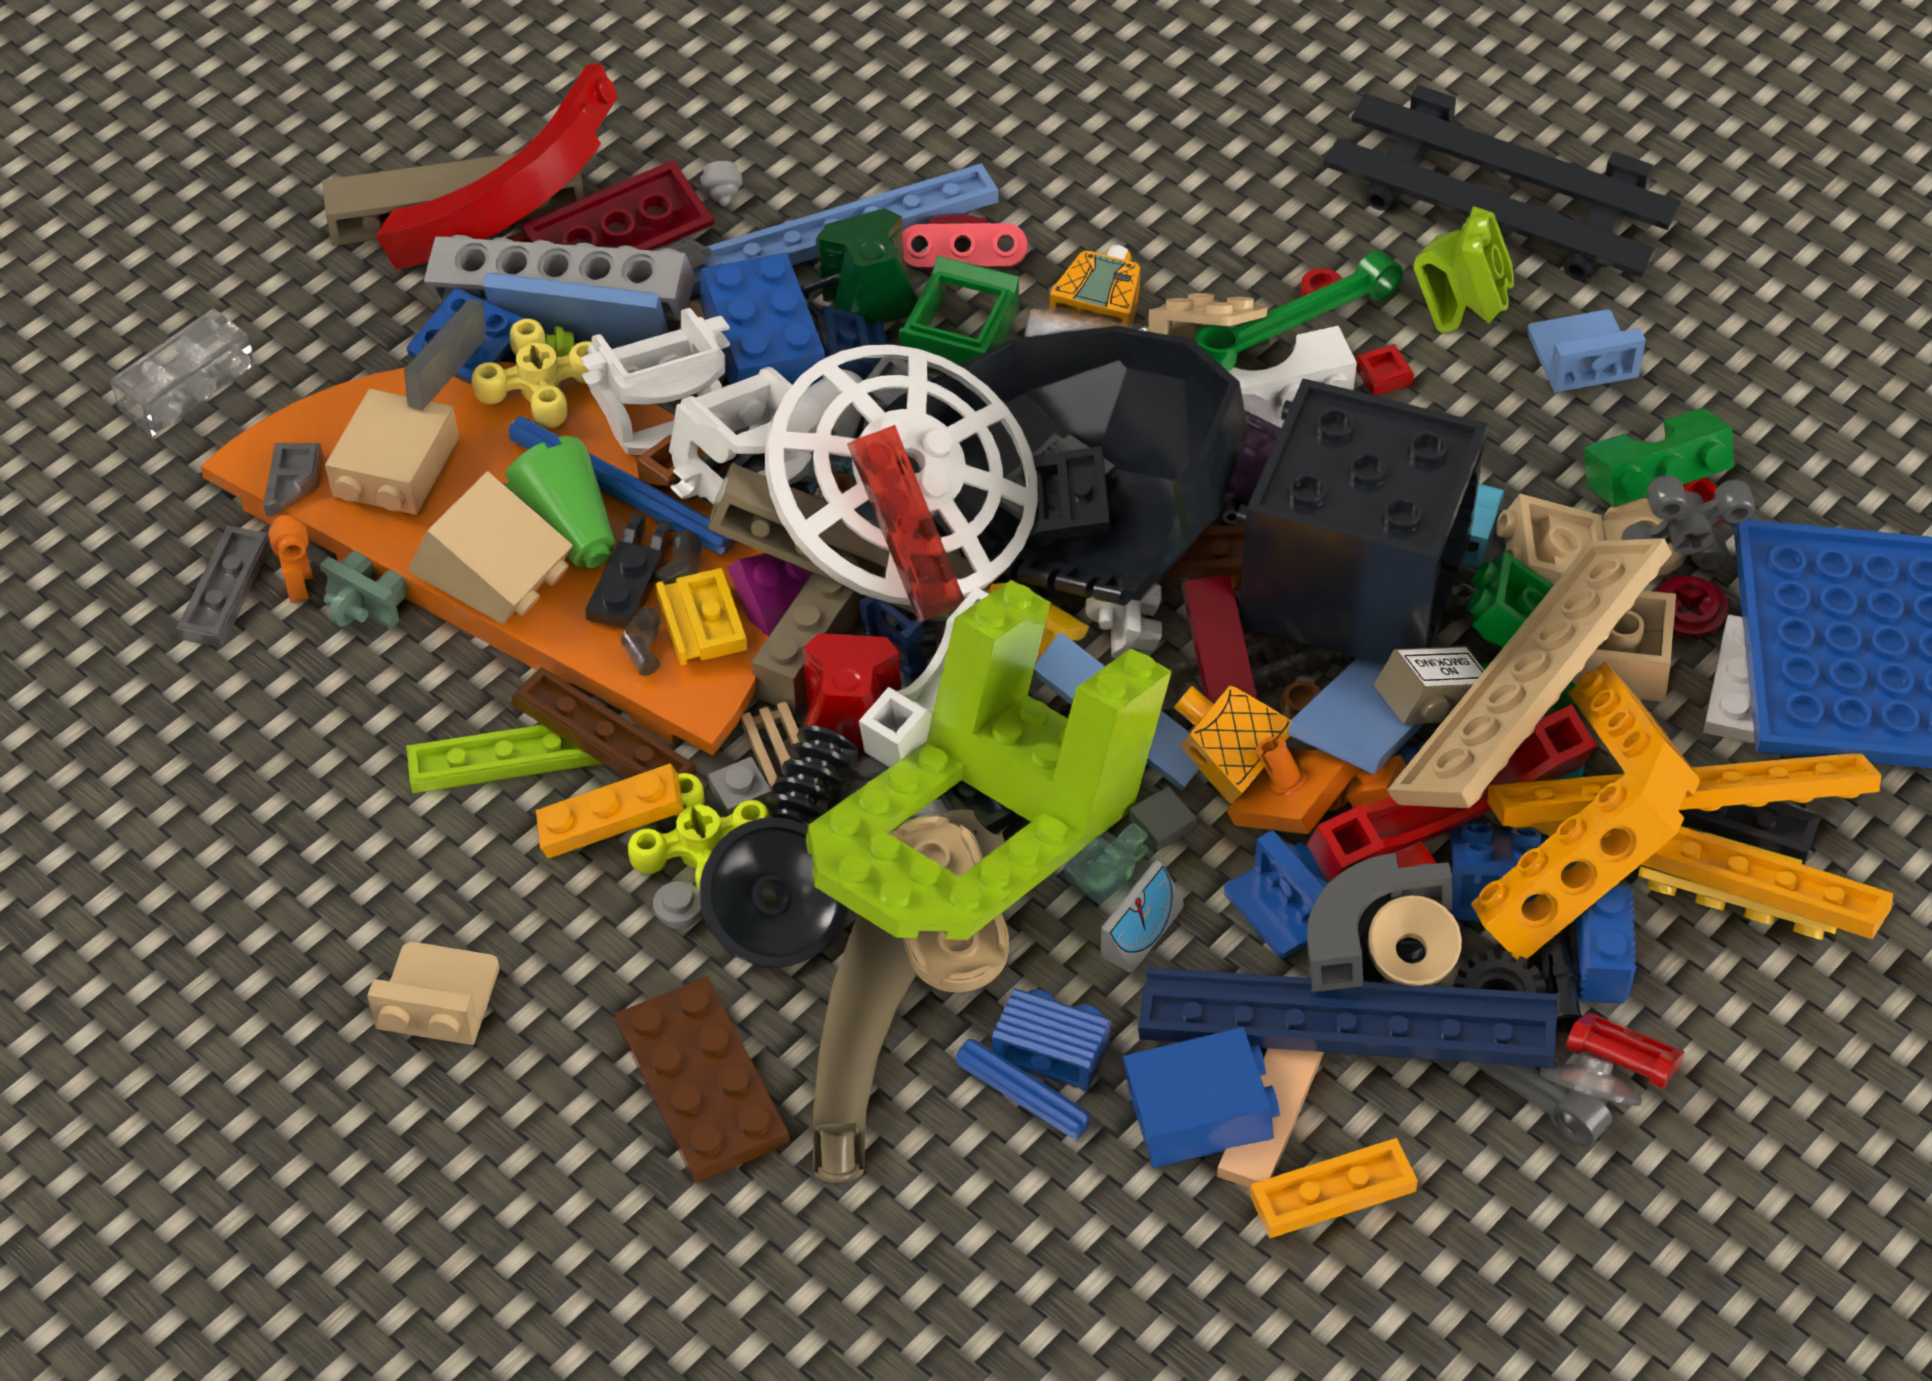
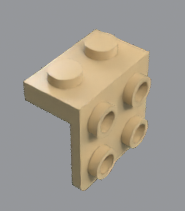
M1191 293L1188 294V299H1166V306L1150 309L1149 326L1146 331L1189 338L1194 341L1196 331L1202 326H1232L1267 316V307L1254 305V299L1250 297H1228L1227 302L1214 301V294Z
M418 942L404 944L390 981L373 979L367 995L376 1029L474 1045L500 969L497 957L491 954Z

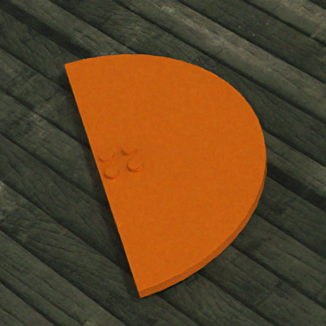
M499 361L498 364L503 369L514 367L517 363ZM405 368L371 374L332 386L300 399L248 428L229 441L200 466L203 478L239 497L244 511L270 525L279 516H295L304 523L308 539L335 553L338 562H341L355 550L366 556L373 565L374 574L369 579L376 582L386 571H394L405 579L408 592L404 597L405 599L531 668L538 670L542 666L571 686L575 684L629 714L630 722L672 745L681 738L713 756L737 726L756 692L757 680L756 675L752 674L751 662L768 639V636L749 621L727 566L738 559L765 552L738 541L734 542L732 548H729L726 554L720 555L673 529L671 541L664 555L663 567L632 631L586 620L585 608L609 560L599 567L587 568V566L578 567L566 557L564 561L569 567L553 586H549L544 582L535 591L540 597L530 610L522 617L515 612L504 624L420 579L408 570L427 530L487 471L501 483L507 484L509 480L505 472L520 455L528 451V449L509 438V426L511 423H514L517 417L524 416L535 422L532 416L531 402L522 396L520 389L510 390L505 399L500 403L488 405L477 400L473 393L472 384L453 376L431 400V402L453 406L459 439L417 515L401 511H390L379 506L356 501L349 502L333 497L325 468L328 458L369 388L406 396ZM573 377L563 379L560 382V390H562L566 397L567 418L560 426L546 429L560 437H578L590 453L639 479L636 459L641 455H629L624 452L614 437L606 416L590 392L588 384L580 383ZM622 403L629 415L633 433L674 421L675 415L656 404ZM275 443H320L323 456L317 487L276 515L266 516L263 504ZM698 446L697 454L703 460L708 454ZM726 462L715 473L718 475L723 473L730 466L729 463ZM674 483L670 486L648 484L703 515L711 517L712 504L697 497L693 500L681 499L671 489ZM600 489L615 539V547L611 551V556L619 540L623 541L625 528L634 514L642 515L646 519L645 532L639 545L650 548L652 535L659 521ZM722 568L747 638V650L701 661L700 657L687 660L686 665L680 666L657 597L656 583L663 581L664 585L677 583L676 578Z

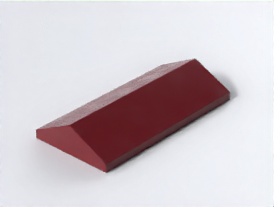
M671 160L521 225V228L529 243L545 240L559 245L588 243L596 247L617 248L619 246H631L638 250L652 251L714 225V219L675 161Z

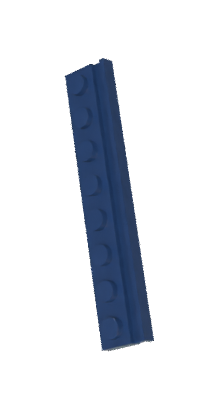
M1147 967L1146 986H1144L1138 1025L1139 1039L1183 1042L1244 1027L1250 1046L1259 1045L1260 1048L1554 1068L1558 994L1426 985L1406 986L1395 983L1363 981V986L1312 992L1310 978L1150 967Z

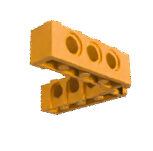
M1606 662L1602 663L1597 669L1590 670L1582 675L1576 686L1568 694L1626 774L1616 782L1603 787L1595 800L1577 815L1565 819L1551 837L1539 847L1527 851L1514 868L1498 881H1493L1486 885L1480 892L1479 897L1471 903L1483 926L1508 952H1512L1511 955L1516 960L1520 956L1528 959L1676 836L1684 820V817L1679 812L1685 796H1694L1701 780L1641 700ZM1616 828L1612 835L1602 838L1607 831ZM1577 861L1572 868L1563 871L1566 865ZM1538 894L1534 900L1524 903L1528 897Z

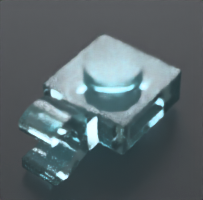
M1132 823L1110 844L1101 836H1098L1064 865L1065 876L1101 905L1135 875L1134 863L1141 860L1149 851L1148 847L1142 843L1148 838V833L1137 824Z

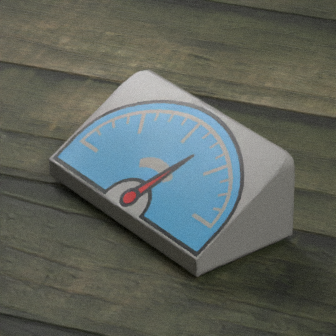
M1156 860L1155 863L1150 865L1101 927V957L1127 972L1136 970L1184 906L1182 897L1163 863Z

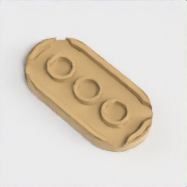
M933 815L916 817L903 822L891 833L901 842L929 859L934 860L957 876H961L983 859L973 834L961 824L959 828L955 824L949 823L948 818ZM1002 913L968 940L945 939L944 931H919L917 938H902L910 964L915 973L930 986L947 992H968L989 984L1001 973L1009 954V935Z

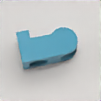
M1479 483L1470 540L1479 543V547L1476 551L1466 552L1462 564L1479 568L1485 562L1502 507L1503 489Z

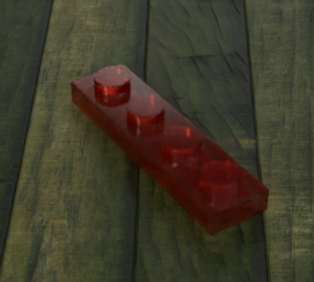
M896 426L887 427L849 442L847 445L918 623L959 607L965 600Z

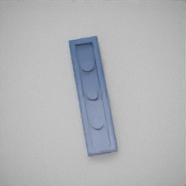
M1060 632L1035 663L1033 675L1072 705L1076 687L1105 666ZM1161 710L1146 764L1182 791L1199 769L1180 746L1190 732Z

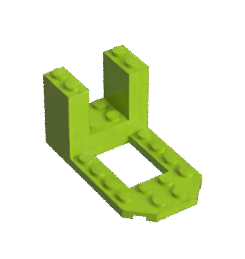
M1010 580L955 617L926 743L809 824L806 845L808 854H812L814 864L812 870L814 886L896 938H917L919 931H944L945 939L968 940L1129 813V808L1135 806L1172 671L1155 662L1150 656L1130 648L1076 687L1069 718L1067 719L1050 709L1043 702L1028 696L1051 602L1033 593L1027 586ZM962 780L1031 823L961 876H957L888 833Z

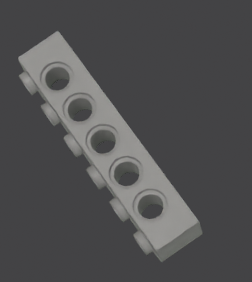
M454 235L452 237L435 236L424 283L436 304H442L455 287L488 302L483 284L486 273L489 272L659 294L666 320L681 321V311L688 308L695 274L686 254L669 248L651 251L638 250L631 246L605 248L596 247L588 243L559 245L545 240L529 243L514 242L502 237L494 238L493 240L472 239L465 235Z

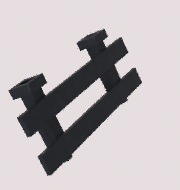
M1417 85L1411 95L1410 108L1365 94L1352 114V122L1398 137L1387 155L1337 138L1324 159V167L1370 182L1366 201L1376 210L1384 211L1388 207L1392 208L1400 194H1404L1469 217L1473 206L1492 212L1495 215L1499 228L1567 251L1568 258L1564 264V271L1575 280L1590 278L1598 263L1642 278L1655 254V248L1616 235V230L1624 216L1668 230L1681 205L1679 200L1649 190L1653 164L1613 151L1607 162L1605 175L1454 124L1456 97L1421 85ZM1428 148L1595 206L1586 222L1582 223L1420 167L1418 164Z

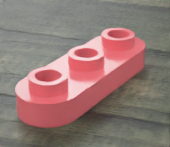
M1009 223L915 224L902 232L903 262L913 269H934L937 255L988 269H1009L1020 264L1027 253L1025 234L1019 227ZM1005 237L1010 238L1014 242V247L1008 252L1001 251L997 246L998 241ZM918 238L924 239L928 243L927 249L921 253L915 252L911 248L912 242ZM960 238H966L970 241L971 247L966 252H959L954 247L955 242Z

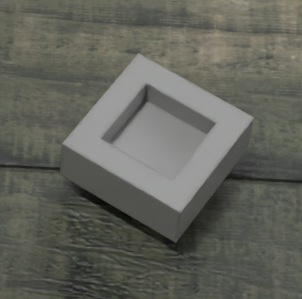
M752 757L707 774L708 785L726 816L733 814L734 809L741 802L757 800L764 804L767 797L772 795V790Z

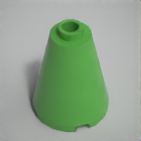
M571 436L558 437L561 445L547 448L544 442L535 445L520 455L508 467L505 475L509 481L507 484H502L573 545L567 557L574 565L578 567L587 566V568H596L603 565L611 557V551L615 547V539L588 449L578 437Z

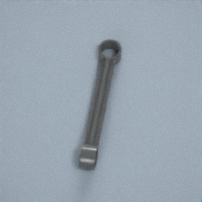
M1369 950L1362 951L1363 972H1379L1370 958ZM1470 1062L1549 1114L1555 1128L1575 1145L1591 1147L1612 1122L1610 1111L1596 1095L1579 1087H1573L1568 1091L1532 1066Z

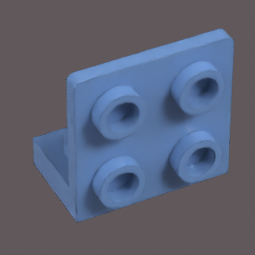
M1601 310L1528 324L1527 334L1554 393L1639 377L1646 339L1640 328L1620 331L1610 310Z

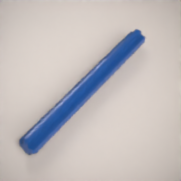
M524 416L517 417L514 423H511L509 426L510 440L528 450L542 442L546 444L547 448L561 445L558 439L559 435ZM589 452L601 490L659 522L662 520L672 523L674 530L720 555L726 554L729 548H732L735 540L708 530L709 517Z

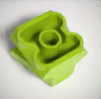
M1473 206L1461 230L1437 235L1415 258L1413 265L1436 329L1441 333L1453 331L1460 326L1466 305L1489 324L1499 312L1507 311L1509 304L1507 290L1512 289L1514 286L1513 265L1494 213Z

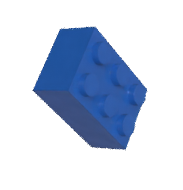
M787 252L701 268L700 304L705 318L710 319L722 316L730 326L729 330L722 331L730 342V346L721 349L725 355V374L729 385L758 375L759 371L766 367H772L793 385L800 375L825 358L824 349ZM820 376L818 379L812 382L811 385L823 379V377Z

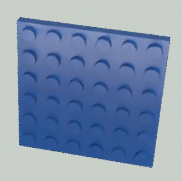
M1749 519L1736 523L1734 540L1756 752L1801 757L1854 753L1863 754L1870 763L1932 769V537Z

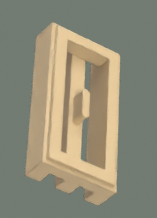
M786 701L777 704L778 710L770 712L769 708L765 707L759 709L758 716L752 717L751 713L748 712L741 717L745 734L762 775L772 790V794H776L772 786L777 776L758 729H766L782 767L784 761L790 760V757L776 724L782 723L791 746L799 742L796 736L799 730Z

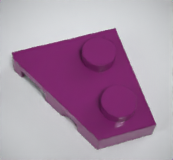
M767 553L738 559L727 566L749 621L768 637L814 573Z

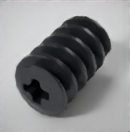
M805 725L799 728L796 735L799 742L792 744L788 752L791 759L784 761L780 769L784 777L776 778L772 786L776 794L769 795L764 803L772 817L795 820L807 826L811 824L808 822L810 818L818 819L826 813L817 805V802H833L835 798L825 788V784L840 785L843 779L832 770L833 767L848 768L851 763L840 753L841 750H856L854 744L830 729L813 725Z

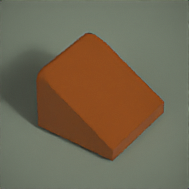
M671 435L665 437L636 459L639 480L647 484L670 486L676 481L678 476L673 472L675 466L672 461V454L669 452Z

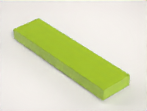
M544 725L406 745L412 793L603 764Z

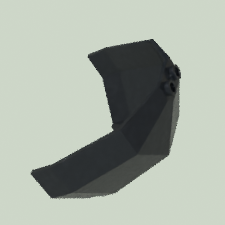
M1108 326L1010 339L959 365L986 384L1008 407L1021 427L1032 453L1054 433L1063 439L1071 434L1089 448L1102 446L1104 458L1115 465V471L1106 479L1112 532L1055 540L1053 544L1046 547L1032 546L1027 538L1022 550L999 577L1010 580L1018 579L1019 582L1048 589L1055 587L1057 591L1087 598L1093 596L1095 600L1126 606L1131 600L1141 601L1218 516L1249 431L1240 381L1192 339L1121 326ZM945 373L929 381L957 395L975 412L988 406L964 384ZM908 392L895 399L883 411L907 409ZM927 394L926 414L939 420L946 427L963 419L962 415L947 403ZM999 421L987 428L991 432L999 450L1003 467V478H1005L1022 462L1010 434L1002 422ZM977 434L960 442L966 465L989 472L986 452ZM909 456L898 457L899 463L905 471L910 473L920 472L919 465L913 458ZM963 484L954 502L967 522L970 523L981 511L988 491ZM998 505L992 520L982 533L977 536L990 562L1003 552L1014 537L1021 520L1000 505ZM940 513L927 518V521L942 537L953 534ZM958 548L960 550L961 557L967 559L962 548Z

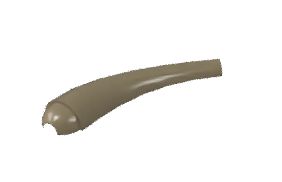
M953 810L939 815L940 817L948 818L949 823L955 824L959 828L961 824L968 829L977 840L983 858L1004 843L1002 831L998 835L989 832L979 823L973 810ZM859 914L853 925L831 988L819 1050L813 1108V1173L815 1177L822 1181L836 1183L854 1180L864 1172L866 1110L877 1058L894 1014L918 976L910 964L905 946L902 947L903 939L892 936Z

